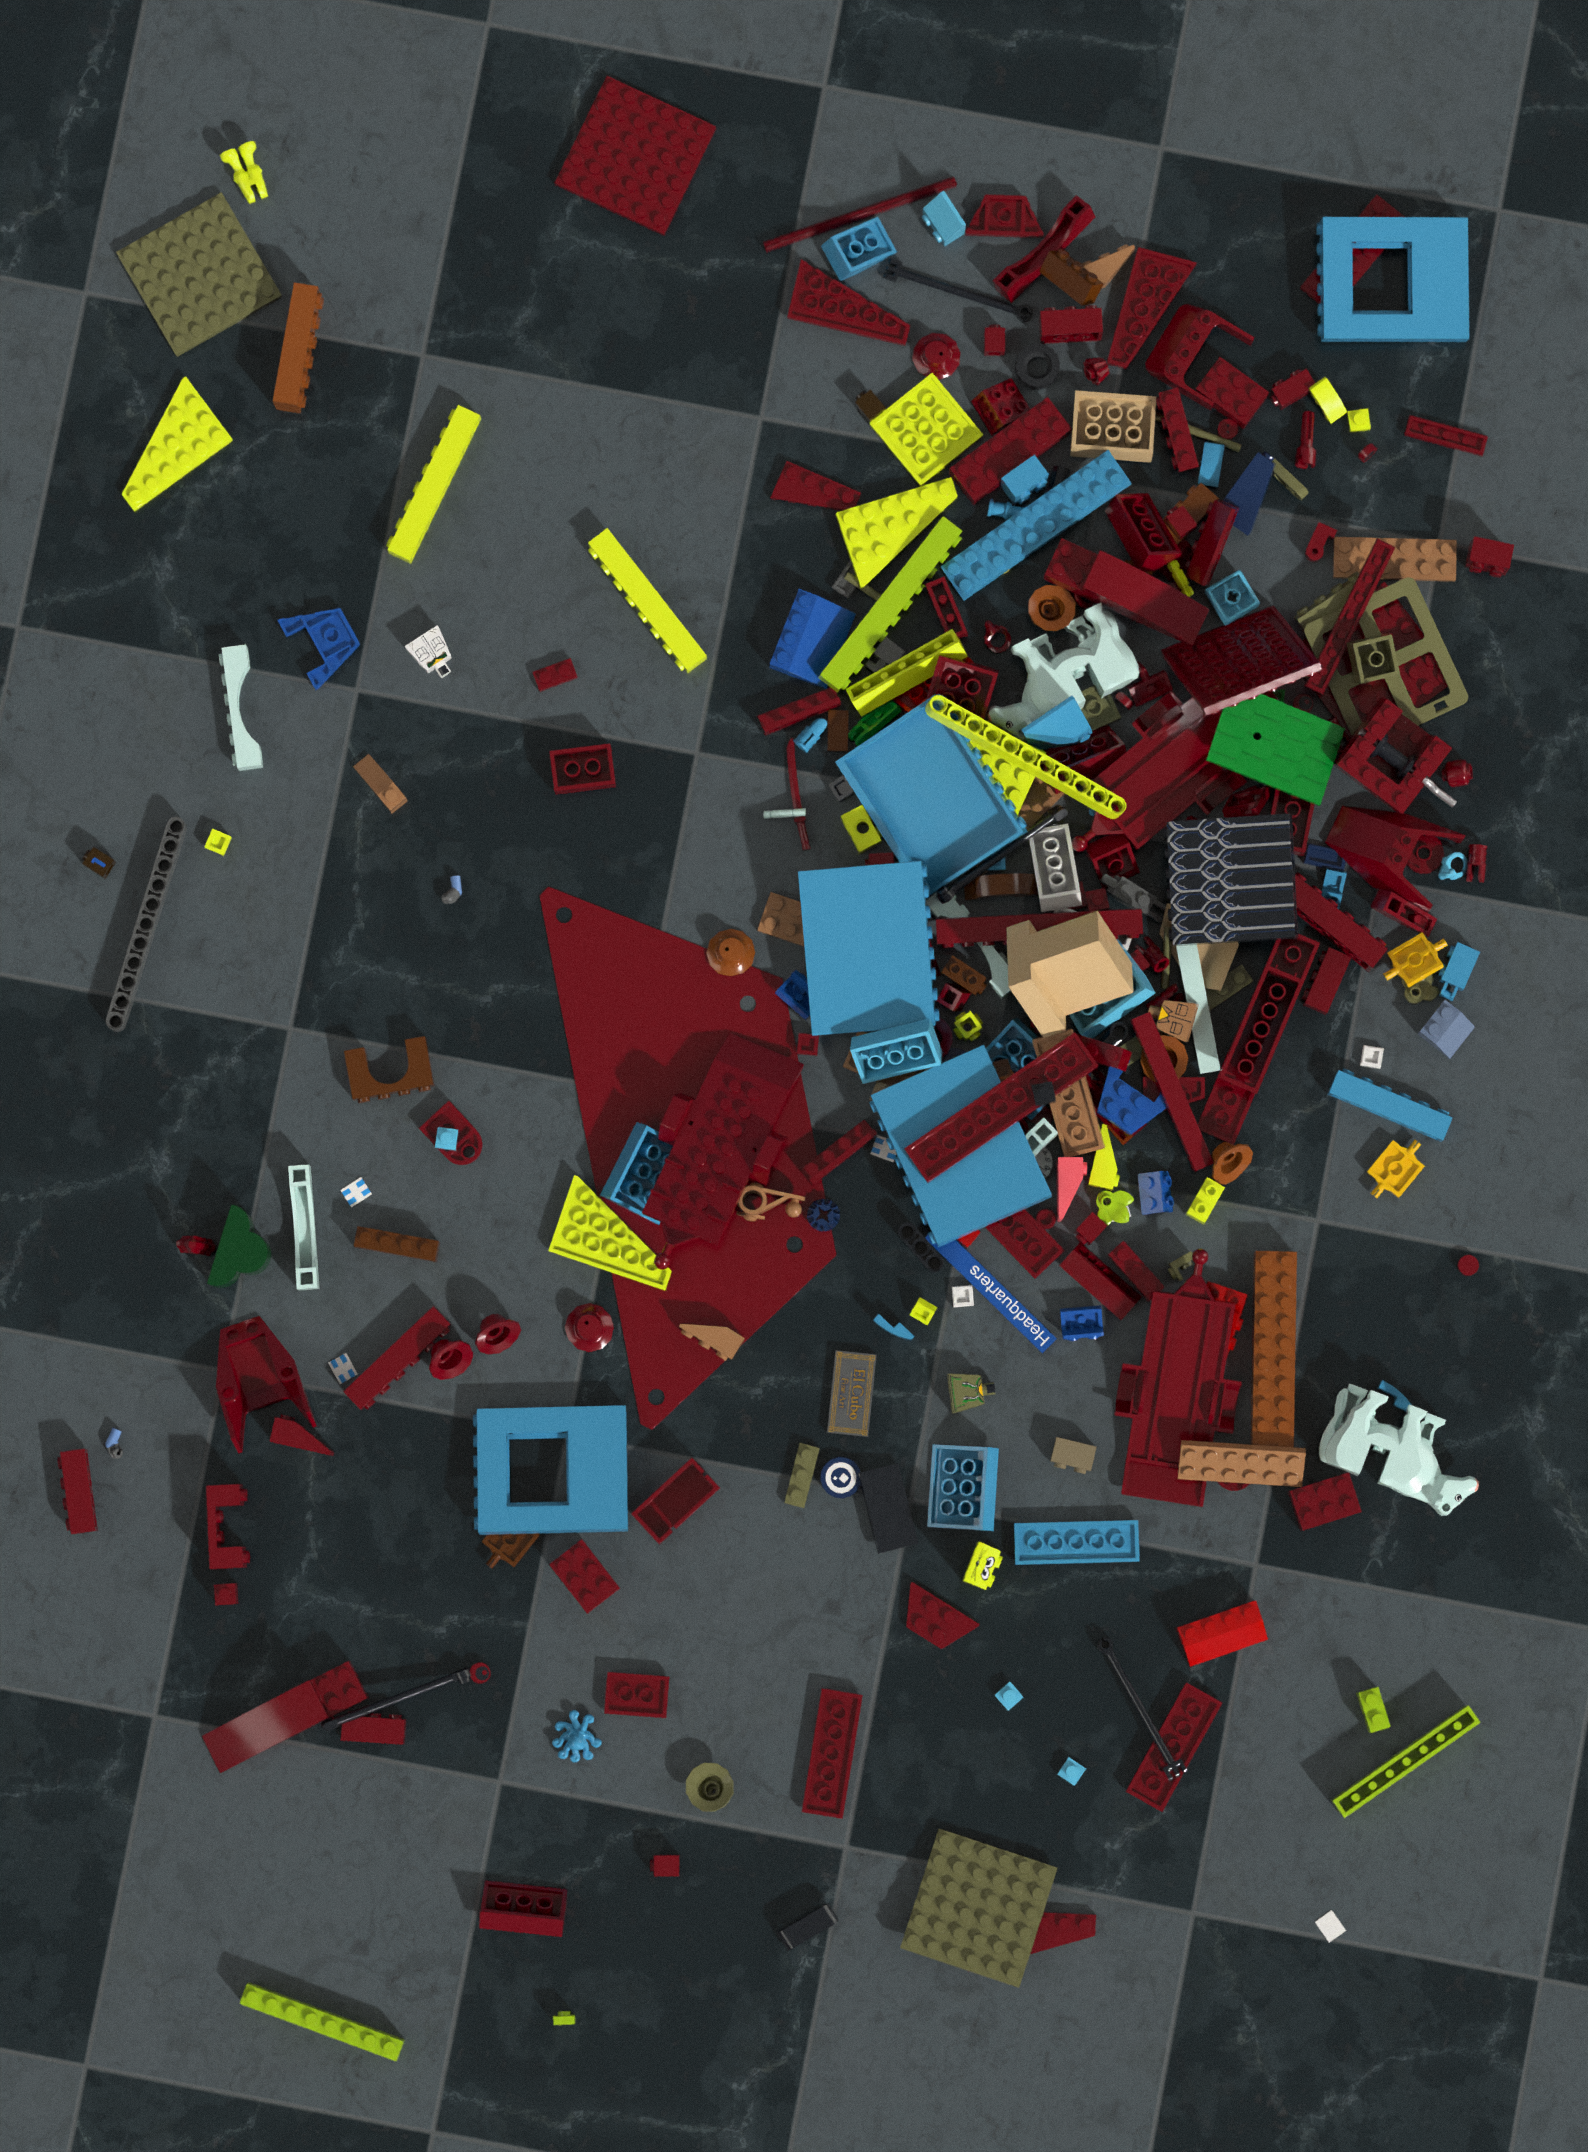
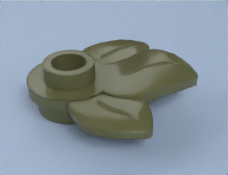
M1434 974L1409 988L1404 980L1401 979L1405 987V999L1411 1004H1418L1422 1000L1431 1001L1440 992L1438 988L1432 986ZM1412 991H1416L1418 995H1413Z

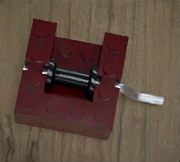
M1379 698L1338 753L1333 766L1396 813L1403 814L1424 785L1450 807H1453L1457 801L1429 779L1452 747L1437 736L1428 734L1402 714L1403 710L1391 701Z

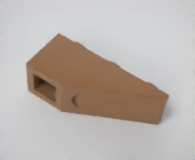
M1123 245L1117 249V252L1111 255L1108 252L1099 256L1097 261L1091 262L1089 260L1082 264L1087 271L1098 276V279L1104 283L1102 288H1105L1133 254L1135 246Z
M679 1325L683 1335L690 1339L693 1336L700 1340L699 1345L707 1350L712 1347L717 1351L716 1355L725 1361L727 1358L733 1359L745 1340L744 1337L728 1327Z

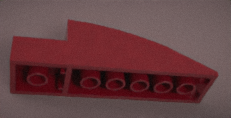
M1061 538L1044 575V580L1097 604L1102 602L1104 607L1190 646H1193L1209 611L1205 606L1144 571L1101 550L1099 554H1096Z
M1298 934L1297 939L1275 941L1237 1030L1219 1079L1252 1093H1258L1320 942Z
M347 1661L203 1735L202 1738L219 1772L222 1773L369 1697L351 1661Z

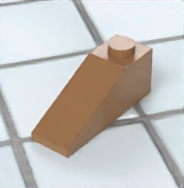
M369 754L353 766L391 813H394L407 802L403 793Z

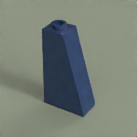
M1266 451L1256 454L1223 500L1226 503L1239 507L1233 526L1247 536L1253 530L1276 463L1273 461L1274 457Z

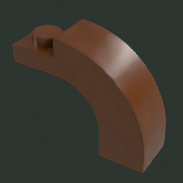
M1012 873L978 876L964 887L965 900L968 901L990 897H1027L1039 895L1035 874Z

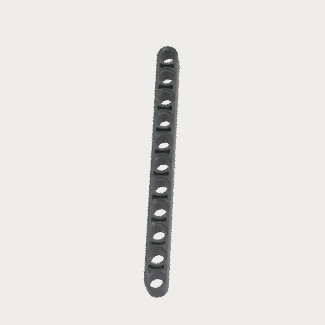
M172 817L166 824L109 1007L106 1024L114 1032L124 1030L127 1025L187 832L186 823L180 817ZM176 822L182 824V828L178 832L172 831V825ZM168 842L176 843L173 851L166 850ZM163 861L170 863V867L166 871L160 870V864ZM158 880L164 883L161 890L154 889V883ZM156 900L158 906L153 910L148 909L149 901ZM146 919L151 920V927L149 929H142V922ZM138 939H144L146 942L145 946L141 949H137L135 946ZM134 958L139 959V966L137 968H130L129 962ZM126 978L133 979V985L130 988H125L123 985ZM125 997L127 998L126 1006L118 1007V999ZM114 1017L121 1018V1024L118 1027L111 1025Z

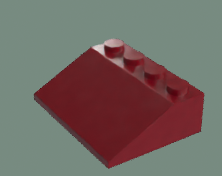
M939 655L926 700L934 694H940L984 719L999 670Z

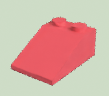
M1058 1157L1056 1160L1057 1222L1063 1220L1083 1176L1087 1174V1162H1083V1157Z

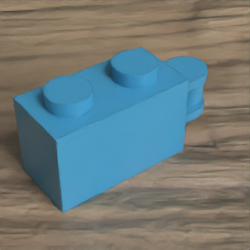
M1459 942L1455 946H1450L1446 957H1449L1447 965L1443 964L1444 967L1438 973L1441 976L1439 982L1444 983L1439 996L1453 1001L1457 990H1464L1480 954L1479 951ZM1447 985L1454 988L1453 992L1446 990Z

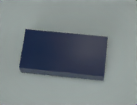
M1308 843L1303 864L1344 872L1346 861L1338 856V853L1332 848Z

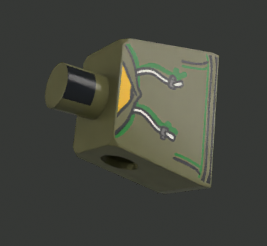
M947 1374L952 1414L984 1405V1396L995 1395L994 1382L982 1384L981 1375Z

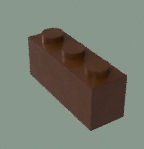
M1063 249L1049 251L1039 271L1081 306L1094 304L1104 284L1098 279L1096 274L1087 271L1082 263L1072 259L1069 253Z

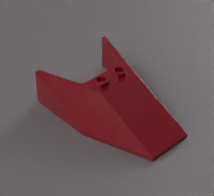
M1342 806L1325 843L1338 853L1337 855L1343 858L1372 888L1392 891L1428 913L1433 904L1403 876L1404 868L1412 851L1422 835L1445 837L1458 844L1464 840L1466 835L1405 813L1400 814Z
M257 1316L220 1329L216 1390L230 1438L238 1454L243 1452L246 1414L279 1401L290 1399L313 1428L317 1425L296 1363L262 1318Z

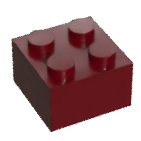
M1474 536L1469 544L1465 568H1470L1469 571L1474 573H1481V571L1489 572V575L1493 577L1505 576L1510 569L1514 544Z

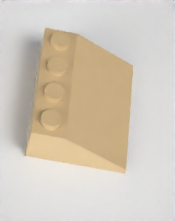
M1075 390L1070 456L1097 458L1109 450L1115 460L1151 463L1156 397Z

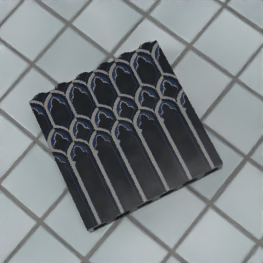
M1291 814L1167 822V827H1164V838L1168 840V847L1165 848V859L1169 860V868H1166V879L1170 880V888H1167V899L1171 901V909H1168V920L1172 921V929H1169V940L1173 942L1174 946L1298 938L1293 822Z

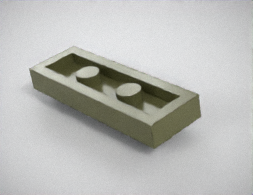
M802 1443L799 1444L785 1504L801 1508L805 1507L820 1448Z

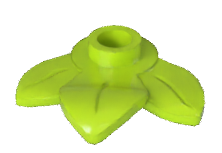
M1107 1190L1102 1191L1096 1197V1205L1099 1208L1097 1216L1106 1225H1109L1112 1220L1118 1223L1129 1222V1211L1126 1206L1131 1204L1134 1198L1122 1190L1114 1193ZM1105 1198L1110 1199L1107 1205L1103 1204Z

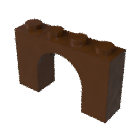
M422 1036L405 1040L409 1062L408 1070L401 1080L392 1084L380 1083L372 1077L364 1047L344 1051L352 1099L354 1101L358 1100V1103L370 1102V1098L378 1097V1100L390 1098V1094L398 1093V1096L411 1094V1090L418 1089L419 1092L430 1091V1087L435 1086L426 1037Z

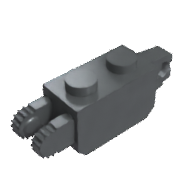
M1107 874L1102 876L1100 882L1108 887L1107 892H1109V896L1130 909L1142 908V916L1146 915L1160 923L1162 918L1150 911V909L1154 905L1161 911H1165L1166 905L1156 900V896L1123 876L1115 875L1114 878Z

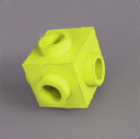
M964 1011L955 1017L956 1021L953 1024L955 1027L953 1032L959 1040L963 1038L966 1042L970 1039L972 1042L981 1035L980 1031L983 1028L981 1024L983 1022L977 1013L973 1015L970 1011L966 1014ZM970 1024L972 1029L965 1031L964 1025Z

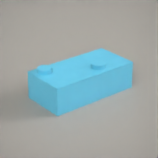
M930 1018L852 1037L850 1052L863 1084L939 1066L942 1062L943 1052Z

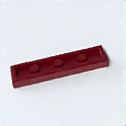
M1409 415L1404 436L1481 457L1483 456L1488 439L1486 435Z

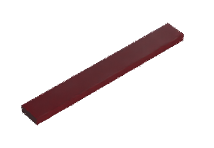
M1378 538L1375 540L1317 658L1322 670L1309 676L1304 686L1322 695L1324 694L1347 647L1346 643L1350 641L1396 547Z
M1147 1012L1131 1019L1130 1022L1193 1171L1195 1172L1214 1164L1151 1013Z

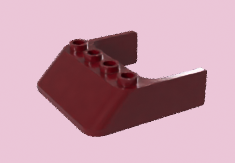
M1184 304L1177 310L1149 355L1145 368L1150 375L1172 388H1178L1180 393L1211 410L1214 402L1185 384V372L1215 326H1218L1249 346L1253 343L1254 337L1209 310Z

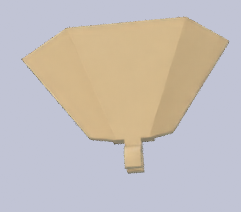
M1171 904L1166 905L1159 933L1163 940L1164 927H1172L1171 921L1168 920V909H1171ZM1172 942L1171 954L1179 966L1176 946ZM1238 942L1197 945L1205 989L1221 991L1238 949Z

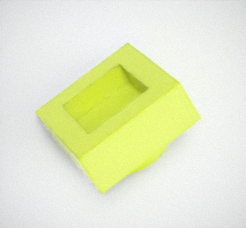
M1368 409L1347 412L1350 433L1371 429Z
M212 829L204 848L224 856L232 837Z
M920 1297L910 1316L928 1325L938 1307Z

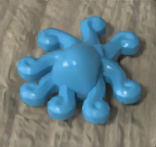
M572 1710L569 1713L572 1724L558 1721L555 1724V1730L561 1731L563 1728L567 1730L559 1739L556 1738L552 1741V1745L559 1748L565 1740H568L564 1749L558 1752L560 1759H566L570 1749L573 1753L570 1756L572 1762L580 1760L578 1750H583V1758L585 1760L593 1758V1753L589 1751V1744L586 1739L596 1748L602 1744L600 1739L595 1738L591 1732L587 1731L588 1723L594 1722L593 1715H585L580 1725L577 1720L579 1712Z

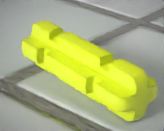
M1173 560L1169 562L1167 567L1173 573L1172 577L1178 588L1182 590L1181 593L1191 597L1194 591L1191 586H1188L1189 582L1182 569H1180L1178 561Z

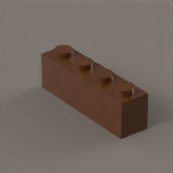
M357 1226L354 1242L355 1248L435 1263L437 1262L440 1242L436 1240Z

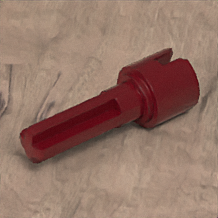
M1305 411L1302 415L1300 447L1296 449L1295 466L1301 469H1307L1308 464H1310L1311 468H1314L1316 462V450L1312 447L1315 415L1312 411Z

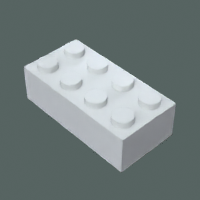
M1068 824L1045 827L1029 839L1041 912L1081 906V893Z

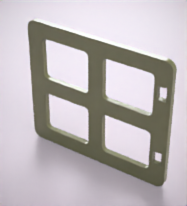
M1408 577L1373 593L1359 621V626L1365 638L1381 635L1372 616V611L1402 596L1407 598L1424 637L1396 651L1398 666L1427 652H1431L1449 688L1448 695L1420 708H1415L1400 675L1384 678L1396 706L1403 710L1402 714L1416 725H1421L1465 704L1468 700V694L1416 581ZM1342 608L1305 626L1304 634L1316 659L1325 644L1322 637L1323 634L1332 630ZM1336 668L1328 686L1352 736L1361 724V720L1348 691L1350 688L1359 685V683H1355L1353 672L1341 676ZM1444 700L1447 707L1436 711L1434 704Z

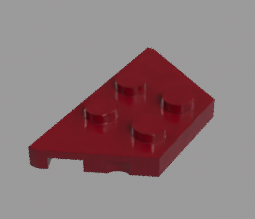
M985 195L965 232V236L1043 238L1044 235L1027 197L1014 195Z
M1254 785L1231 794L1222 809L1224 817L1258 816L1274 788L1267 785L1256 788Z
M911 1582L906 1627L935 1646L943 1649L980 1625Z

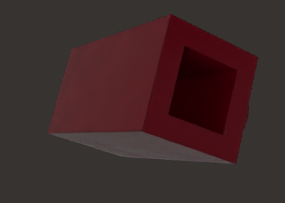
M1307 368L1303 371L1298 369L1290 374L1291 378L1284 381L1281 379L1272 385L1273 388L1269 397L1275 407L1278 406L1282 410L1311 393L1309 388L1315 384V381Z

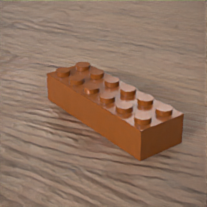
M294 282L273 396L276 410L301 413V408H305L306 396H304V390L309 387L310 382L308 368L312 369L313 366L311 351L316 348L317 343L315 329H319L320 326L318 312L319 309H323L324 298H322V293H320L318 286Z

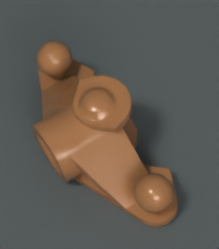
M750 1183L746 1185L737 1204L742 1212L737 1211L736 1215L742 1216L747 1221L765 1220V1216L760 1214L791 1199V1202L786 1205V1213L790 1217H797L802 1211L799 1201H805V1197L763 1188L759 1183ZM755 1193L760 1196L762 1204L758 1209L749 1210L745 1206V1198L749 1194ZM766 1194L781 1197L767 1205Z

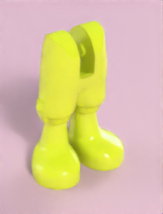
M254 141L246 142L238 147V151L247 167V172L241 166L236 149H229L220 154L221 160L230 164L234 169V182L238 184L249 204L256 201L254 192L250 187L251 185L255 184L256 191L261 199L268 197L261 174L262 169L253 160V152L256 150Z

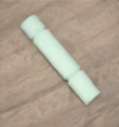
M806 808L768 810L763 812L764 819L806 816Z

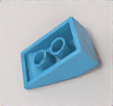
M878 217L830 237L821 246L840 281L852 277L897 253Z

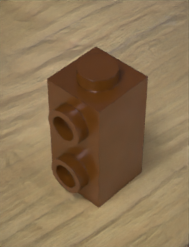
M953 955L941 972L942 976L970 992L974 997L977 993L981 995L987 986L984 983L986 981L985 976Z

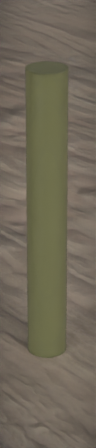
M848 572L844 579L860 589L857 578ZM868 585L860 589L876 601L881 597L879 592Z
M1164 927L1163 954L1171 962L1172 942L1169 940V929H1172V927ZM1170 962L1167 968L1162 971L1161 988L1163 989L1169 987Z

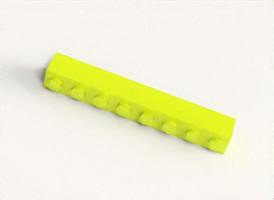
M460 405L457 406L456 410L452 409L448 420H450L448 427H443L439 436L441 441L438 446L435 445L430 455L432 459L429 464H425L422 470L424 476L421 482L417 481L413 489L415 494L412 500L409 499L404 507L406 513L403 518L400 517L395 526L397 531L394 536H390L386 547H389V554L410 564L481 421L479 414Z
M605 529L588 542L590 547L588 552L594 559L598 558L602 563L600 567L607 576L611 574L614 578V586L619 592L621 590L627 595L625 599L631 607L635 606L639 610L637 615L643 623H649L652 627L650 632L656 639L660 637L664 643L662 647L667 654L674 655L677 659L674 661L681 671L685 670L689 673L707 659V655L609 529Z

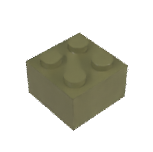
M1381 634L1346 643L1355 683L1363 684L1400 675L1392 634Z

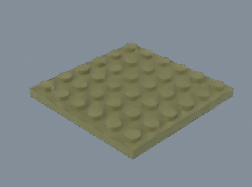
M222 192L116 252L177 357L282 297Z
M938 1829L900 1949L1019 1988L1057 1867Z

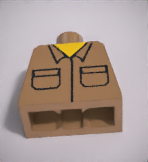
M1164 1000L1162 1008L1150 1005L1148 1012L1151 1013L1152 1018L1158 1020L1157 1029L1184 1042H1189L1199 1004Z

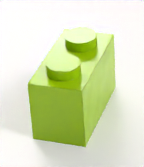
M1379 1687L1357 1692L1368 1733L1391 1727Z

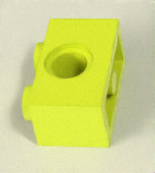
M863 805L841 815V820L859 854L881 844L882 840L880 838L883 836L877 826L874 827L871 822L872 819ZM866 824L869 828L868 832L864 834L859 833L857 830L858 825Z
M1207 1177L1185 1215L1204 1224L1225 1187Z

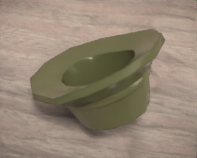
M704 1762L693 1768L687 1777L686 1794L692 1805L701 1811L715 1812L725 1807L734 1794V1782L727 1769L717 1763Z

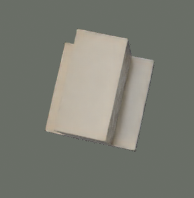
M1098 911L1038 932L1030 920L1007 927L1008 987L1043 1038L1066 1031V1015L1133 993L1132 962Z

